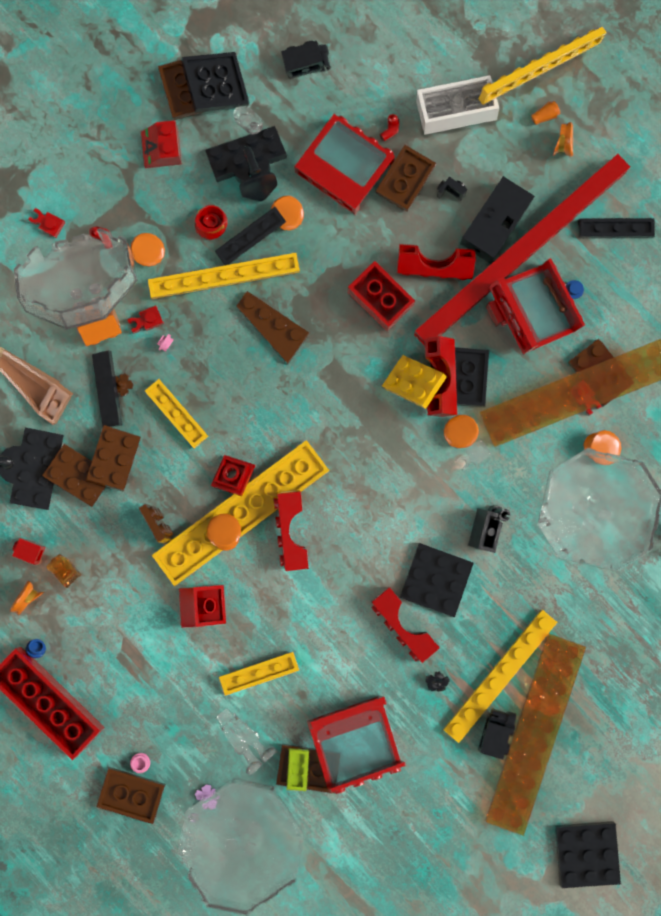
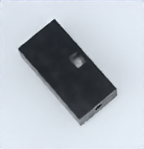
M503 176L465 232L460 245L467 249L475 250L476 255L491 264L535 196Z

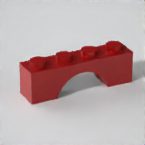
M399 244L397 273L406 276L412 274L423 277L437 276L440 278H458L460 280L473 279L476 260L475 250L456 248L452 255L446 259L431 260L421 253L418 245Z
M443 336L425 339V357L431 362L435 370L444 373L446 376L445 381L427 406V415L437 417L457 415L455 339Z
M301 491L276 492L277 497H273L274 509H278L279 516L275 517L276 528H280L281 536H277L278 547H282L283 555H279L280 566H284L285 571L309 569L307 549L296 544L289 534V526L292 519L303 511Z
M390 587L371 601L373 604L372 610L377 616L382 614L386 619L383 623L390 631L394 629L398 634L396 639L403 647L407 645L411 649L409 654L415 662L420 660L423 663L440 649L427 632L414 634L406 631L401 626L398 612L402 601Z

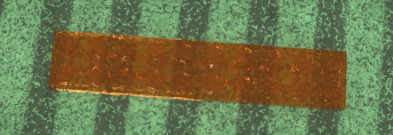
M661 339L481 411L480 415L493 446H499L661 381Z
M552 634L547 635L485 819L487 823L524 836L586 650L585 646Z

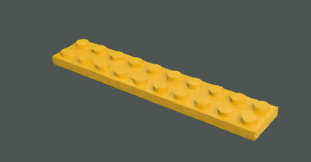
M306 440L249 482L242 497L233 494L155 552L152 557L175 587L223 551L213 545L207 536V526L214 516L219 514L234 516L241 526V538L278 510L274 509L273 497H277L276 492L294 490L302 492L330 470Z

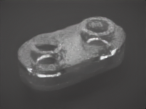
M240 106L234 110L235 122L247 133L257 134L263 129L262 118L250 107Z

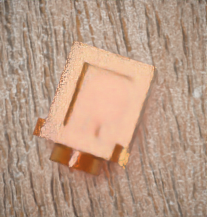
M61 554L54 557L46 566L66 588L81 575L72 562Z

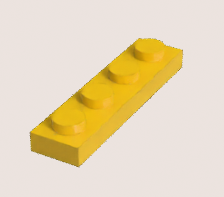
M160 379L145 390L147 395L194 449L209 437Z
M290 652L219 676L226 696L297 672L299 667L294 652Z

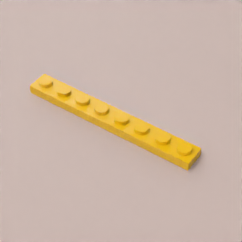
M603 27L597 30L592 29L585 36L575 38L570 44H563L556 51L546 53L539 60L534 59L527 66L515 69L508 76L503 75L496 82L486 84L482 88L479 101L483 105L599 45L607 32Z
M297 253L148 279L151 299L300 273Z
M541 609L443 730L459 743L558 622Z

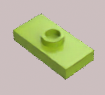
M289 748L287 790H307L309 749Z

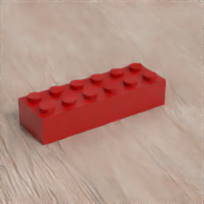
M23 647L15 648L0 664V690L72 761L105 728L34 658L29 657Z

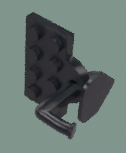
M275 126L205 150L216 182L235 177L240 182L239 188L242 197L256 201H264L278 185L275 174L270 172V164L287 158L286 151Z
M25 427L21 446H12L0 454V476L6 482L13 484L9 503L49 510L54 483L44 478L43 474L61 449L64 435Z

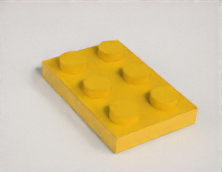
M402 355L382 387L426 409L445 381L446 376L442 372Z

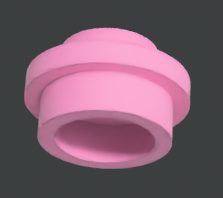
M170 334L167 337L164 335L157 343L160 346L158 350L167 351L174 340L170 337Z
M144 753L135 754L130 761L132 770L136 773L146 772L150 767V758Z

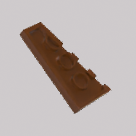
M248 291L237 304L239 311L270 343L284 361L289 364L308 337L309 332Z

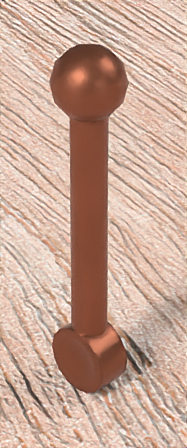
M546 277L543 279V284L548 286L559 306V311L564 313L566 307L562 305L551 286V279Z

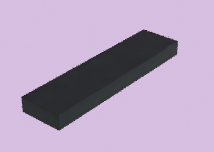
M275 206L215 250V253L224 265H229L285 224L286 220Z
M579 218L578 237L579 239L654 238V218Z
M107 350L92 354L102 428L104 425L109 427L121 426L123 424L112 351Z

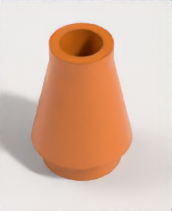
M548 101L537 112L532 114L531 118L534 124L537 125L556 119L561 113L555 101Z

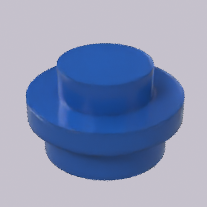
M572 280L566 284L572 299H578L582 296L584 287L581 282Z
M34 639L28 642L26 653L29 657L37 659L45 654L46 646L43 641Z

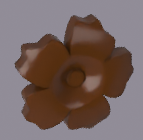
M124 373L119 377L115 376L117 391L122 397L126 396L129 393L128 389H133L134 385L129 380V375Z

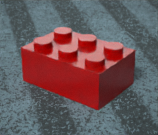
M376 261L348 286L347 293L387 332L415 304V300Z

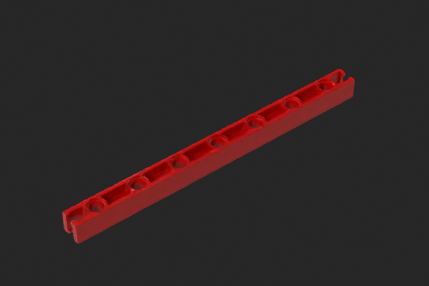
M619 154L615 155L416 329L414 336L425 347V339L441 336L491 292L489 286L499 278L504 277L506 279L623 177L627 170L630 169L629 164Z

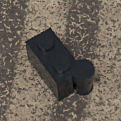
M317 40L307 41L300 46H290L286 50L281 51L285 71L290 79L318 71L317 64H319V71L325 72L324 65L327 71L331 69L328 59V46L325 44L319 45Z
M497 505L491 506L488 511L477 508L468 546L495 553L503 524L500 520L506 522L510 519L507 517V515L510 516L509 510Z
M494 708L491 709V712H488L478 747L480 753L502 760L504 755H508L510 749L508 740L515 731L516 713L510 711L506 713Z

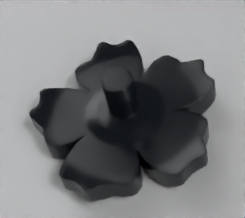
M438 671L434 673V676H426L425 681L428 683V690H437L439 692L446 690L450 679L448 676L444 677V674Z

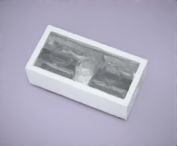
M491 76L417 90L416 104L424 135L497 120L499 112L497 98L483 105L479 101L482 88L488 83L492 84Z

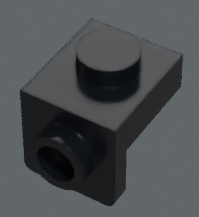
M449 176L446 181L442 180L437 187V197L440 199L445 191L462 201L468 189L464 183L459 180L455 181Z

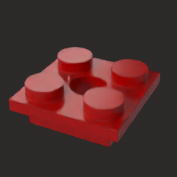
M224 455L211 483V487L242 497L255 464ZM236 471V475L233 478H228L230 472Z

